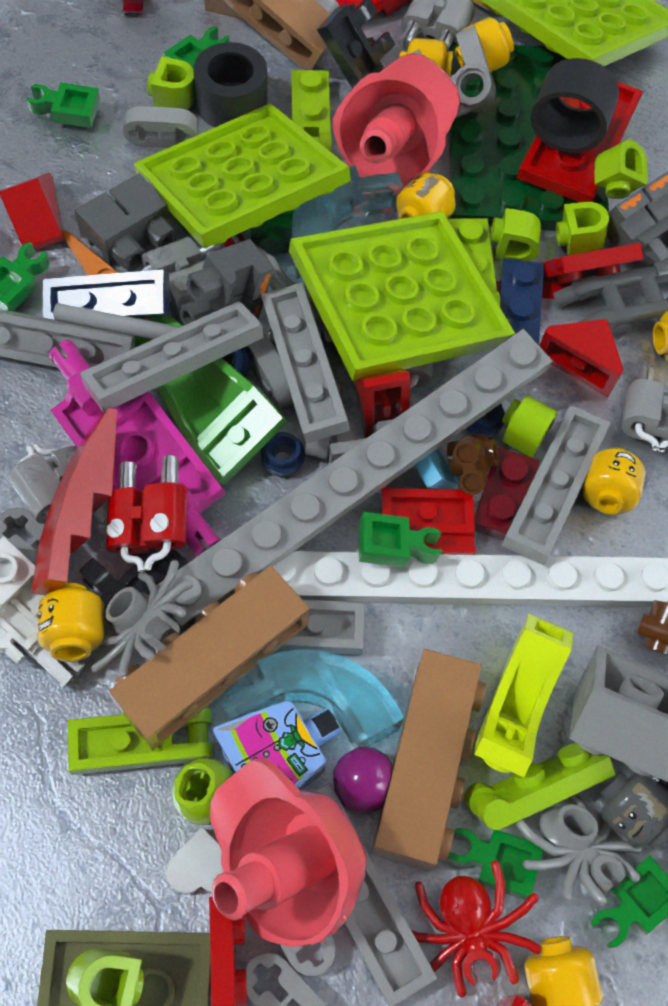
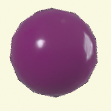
M357 747L344 754L338 760L333 770L334 791L341 803L359 813H373L381 809L390 782L393 764L385 753L374 747Z

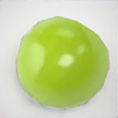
M198 758L183 766L175 775L171 794L174 807L184 820L195 825L212 824L210 821V803L216 789L233 775L232 771L223 762L209 758Z

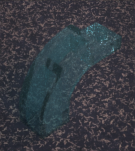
M356 165L349 166L350 182L337 187L329 194L320 195L307 201L295 209L292 220V238L335 231L340 225L353 218L396 212L397 196L402 191L403 185L399 172L359 177ZM292 259L296 279H302Z
M290 650L258 660L257 676L260 682L254 684L252 680L235 686L226 694L227 699L221 702L222 714L226 722L284 701L311 704L322 709L328 708L342 727L354 749L357 747H370L399 731L404 720L401 711L387 689L369 671L345 657L319 650Z

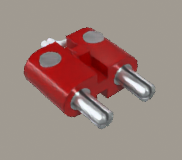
M174 455L162 457L161 483L144 485V490L135 488L136 464L129 461L120 463L119 488L112 490V496L108 499L106 550L111 553L121 554L123 560L128 563L137 564L139 572L151 571L152 564L155 561L163 559L170 550L182 548L186 545L188 488L178 483L179 458ZM149 548H155L160 551L148 557L145 563L138 556L129 555L149 552Z

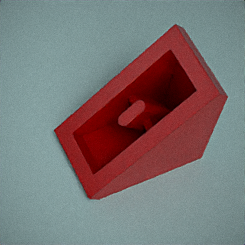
M50 172L0 191L1 199L22 246L31 242L34 250H38L65 240L54 181Z
M607 319L548 326L543 334L539 346L553 361L551 365L608 398L624 368Z
M398 369L355 380L364 438L372 435L373 426L377 422L395 419L410 408L411 378L408 371Z

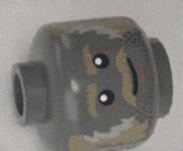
M620 771L601 791V794L607 799L602 807L601 817L631 847L640 849L648 845L652 850H655L668 838V790L653 776H641L634 773L627 777Z

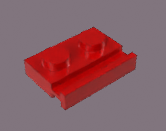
M641 243L563 256L540 263H544L543 278L557 276L558 284L580 280L583 278L582 271L595 269L596 276L598 277L621 272L620 264L643 260Z
M382 488L380 494L381 514L408 517L409 530L418 531L422 528L431 527L441 531V536L436 544L424 542L427 547L441 549L442 554L447 555L476 554V546H474L473 495H469L460 489Z
M209 897L211 1006H247L246 969H236V945H245V915L242 919L236 921L229 920L216 908L213 898Z

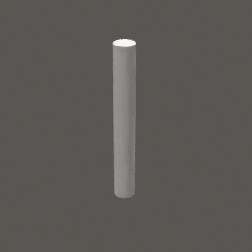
M56 303L53 312L54 319L58 321L148 339L158 338L180 328L178 326L62 303Z

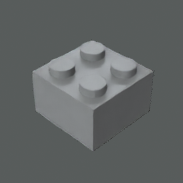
M597 645L574 693L569 739L577 742L582 749L591 754H605L625 763L629 769L641 776H655L668 782V675Z

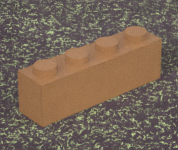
M223 0L302 70H313L329 51L317 28L331 13L315 0Z
M271 565L260 574L252 572L245 576L235 587V593L220 604L216 601L205 607L196 617L195 621L197 623L184 633L175 632L166 637L161 643L167 649L162 651L155 650L157 654H155L154 659L146 661L141 666L139 664L129 666L125 677L118 675L115 679V686L109 690L115 705L152 751L308 625L310 608Z
M428 649L423 650L410 693L371 855L429 872L437 865L438 859L447 860L454 832L453 829L445 827L450 807L458 809L465 784L464 778L457 777L461 758L469 759L476 730L468 728L472 710L480 711L486 690V683L478 681L482 664Z

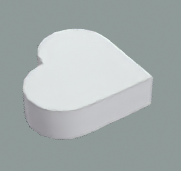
M203 827L177 851L167 864V881L172 889L179 894L190 895L198 892L200 889L212 893L214 879L218 874L223 873L221 848Z

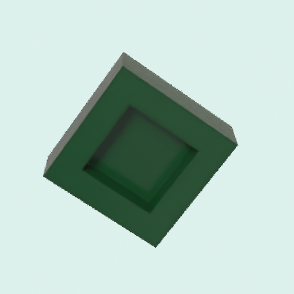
M279 214L256 228H250L251 241L269 254L289 253L290 240L293 238V214Z

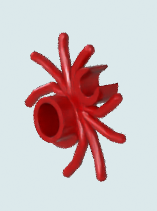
M496 860L491 863L496 883L493 909L491 908L490 897L479 881L468 876H456L450 879L441 891L440 911L445 921L443 922L429 904L424 884L420 881L415 883V890L421 909L437 930L447 934L439 935L411 931L419 943L450 944L430 962L433 971L436 972L450 956L455 954L451 964L456 993L461 998L467 994L463 974L473 986L478 983V977L474 972V963L477 959H483L490 964L493 981L498 978L501 971V962L496 953L501 957L510 983L515 985L519 982L517 969L510 952L505 945L499 942H506L526 948L534 954L541 953V946L531 939L508 932H499L526 915L538 902L539 897L536 893H531L518 908L504 918L497 920L504 910L505 879L500 863Z

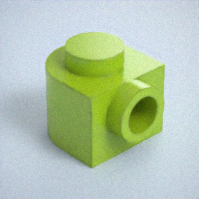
M161 56L156 72H150L147 83V92L149 96L153 97L154 107L187 110L196 102L194 72L189 63Z
M625 140L597 156L594 170L595 185L606 189V196L608 198H626L631 192L648 185L647 158L642 147L634 140Z
M595 202L564 204L563 221L556 223L558 246H566L568 255L600 250L605 244L609 222L608 211L602 205Z
M509 208L505 209L503 218L494 217L490 231V241L496 243L494 259L503 261L504 258L523 261L535 259L540 250L541 222L539 218L530 212Z
M528 395L524 397L522 402L514 399L502 419V422L508 425L502 442L533 458L552 428L559 412Z
M94 948L83 952L73 961L68 970L66 987L71 1000L78 1006L136 1005L141 997L144 983L143 970L140 968L142 959L128 952Z

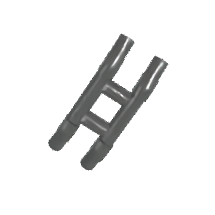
M668 262L652 263L651 266L599 277L596 275L585 277L573 282L572 285L554 292L553 295L558 308L577 300L582 301L601 293L608 309L586 316V319L579 322L607 319L610 329L619 325L661 317L668 311V297L664 299L657 283L668 282ZM639 285L647 303L626 307L618 289Z

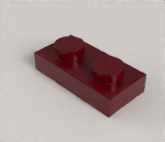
M497 447L499 464L498 466L490 467L488 480L483 488L474 515L476 532L504 541L537 473L540 460Z

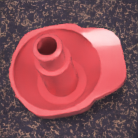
M416 53L402 56L385 67L381 72L371 73L362 78L337 108L332 121L338 149L344 157L346 164L354 174L378 187L403 190L419 174L428 172L442 155L446 146V134L450 130L459 110L461 99L458 87L434 61L425 55Z
M257 758L250 761L216 789L210 803V821L222 851L221 866L223 869V873L217 875L212 885V898L215 906L229 920L236 921L242 919L245 915L257 935L271 943L289 947L314 945L318 942L323 943L324 939L337 933V930L347 921L355 907L366 870L367 855L363 844L348 817L335 800L316 791L299 790L269 759Z

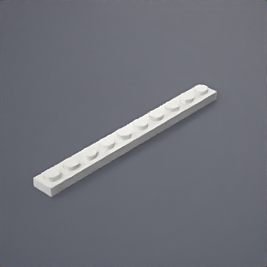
M294 551L273 566L298 596L304 600L358 603L650 608L654 600L668 603V558L549 556L546 564L542 565L523 555L441 554L437 562L433 564L422 563L410 556L408 564L403 568L359 562V552Z

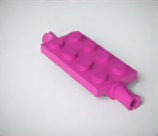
M65 340L59 344L68 357L62 356L59 350L54 347L49 353V358L67 379L68 391L65 400L50 411L78 448L90 428L101 417L103 412L83 386L80 372L93 366L87 363L73 341ZM147 392L112 408L117 410L112 490L119 488L120 463L129 461L136 464L135 488L144 490V485L161 483L162 457L166 455L178 457V483L188 488L186 543L196 558L207 550L201 542L202 539L205 540L209 547H212L221 540L202 517L201 513L227 493L150 392Z

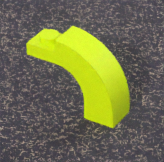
M530 613L526 617L499 678L473 750H475L474 755L483 758L485 763L491 768L503 773L513 772L523 778L533 760L536 736L544 710L572 650L574 634Z

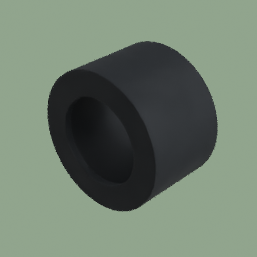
M224 42L212 45L198 55L193 67L196 107L198 114L207 124L215 128L268 104L267 63L257 50L242 43ZM225 82H239V83H243L242 85H239V86H223V85H220L221 83H225Z
M571 58L555 64L546 74L531 112V125L538 138L549 147L566 153H583L597 147L606 135L618 102L619 87L615 77L604 66L588 59ZM561 97L578 99L588 104L591 108H574L565 103Z

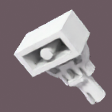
M3 536L0 539V653H6L14 662L20 665L26 659L24 654L13 645V643H16L29 657L35 659L63 688H66L74 681L73 675L59 663L60 660L52 658L50 652L44 650L37 640L38 607L44 595L31 594L35 565ZM81 660L74 662L61 661L77 677L87 666Z

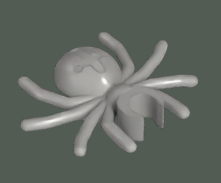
M173 560L170 563L167 575L159 590L151 575L140 572L138 577L141 581L147 583L150 591L149 595L138 592L133 587H126L111 599L106 609V618L113 624L114 630L119 635H104L102 644L117 646L92 666L93 672L101 671L123 652L119 663L118 675L125 677L128 673V666L135 648L145 659H154V652L147 648L144 644L145 641L156 650L162 651L167 649L160 642L161 636L170 628L179 633L180 627L166 613H172L182 618L186 616L184 608L170 604V602L193 587V582L186 580L169 591L176 577L179 567L178 561Z
M577 794L569 797L573 804L563 807L550 806L542 812L539 820L542 837L535 834L524 820L516 822V827L530 842L552 856H562L542 861L526 860L523 863L525 869L547 870L570 864L563 884V897L566 901L573 899L572 889L579 869L581 882L596 902L602 906L607 903L605 895L613 886L616 889L626 875L633 882L640 880L639 873L625 859L613 851H630L639 854L642 852V848L635 849L624 841L603 842L607 839L612 828L604 822L598 833L596 819L591 814L586 803Z

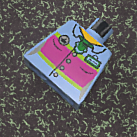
M291 701L278 703L220 724L212 729L214 741L233 774L252 760L257 758L269 759L299 790H304L325 771L326 760L319 747L341 735L340 727L328 708L303 721Z

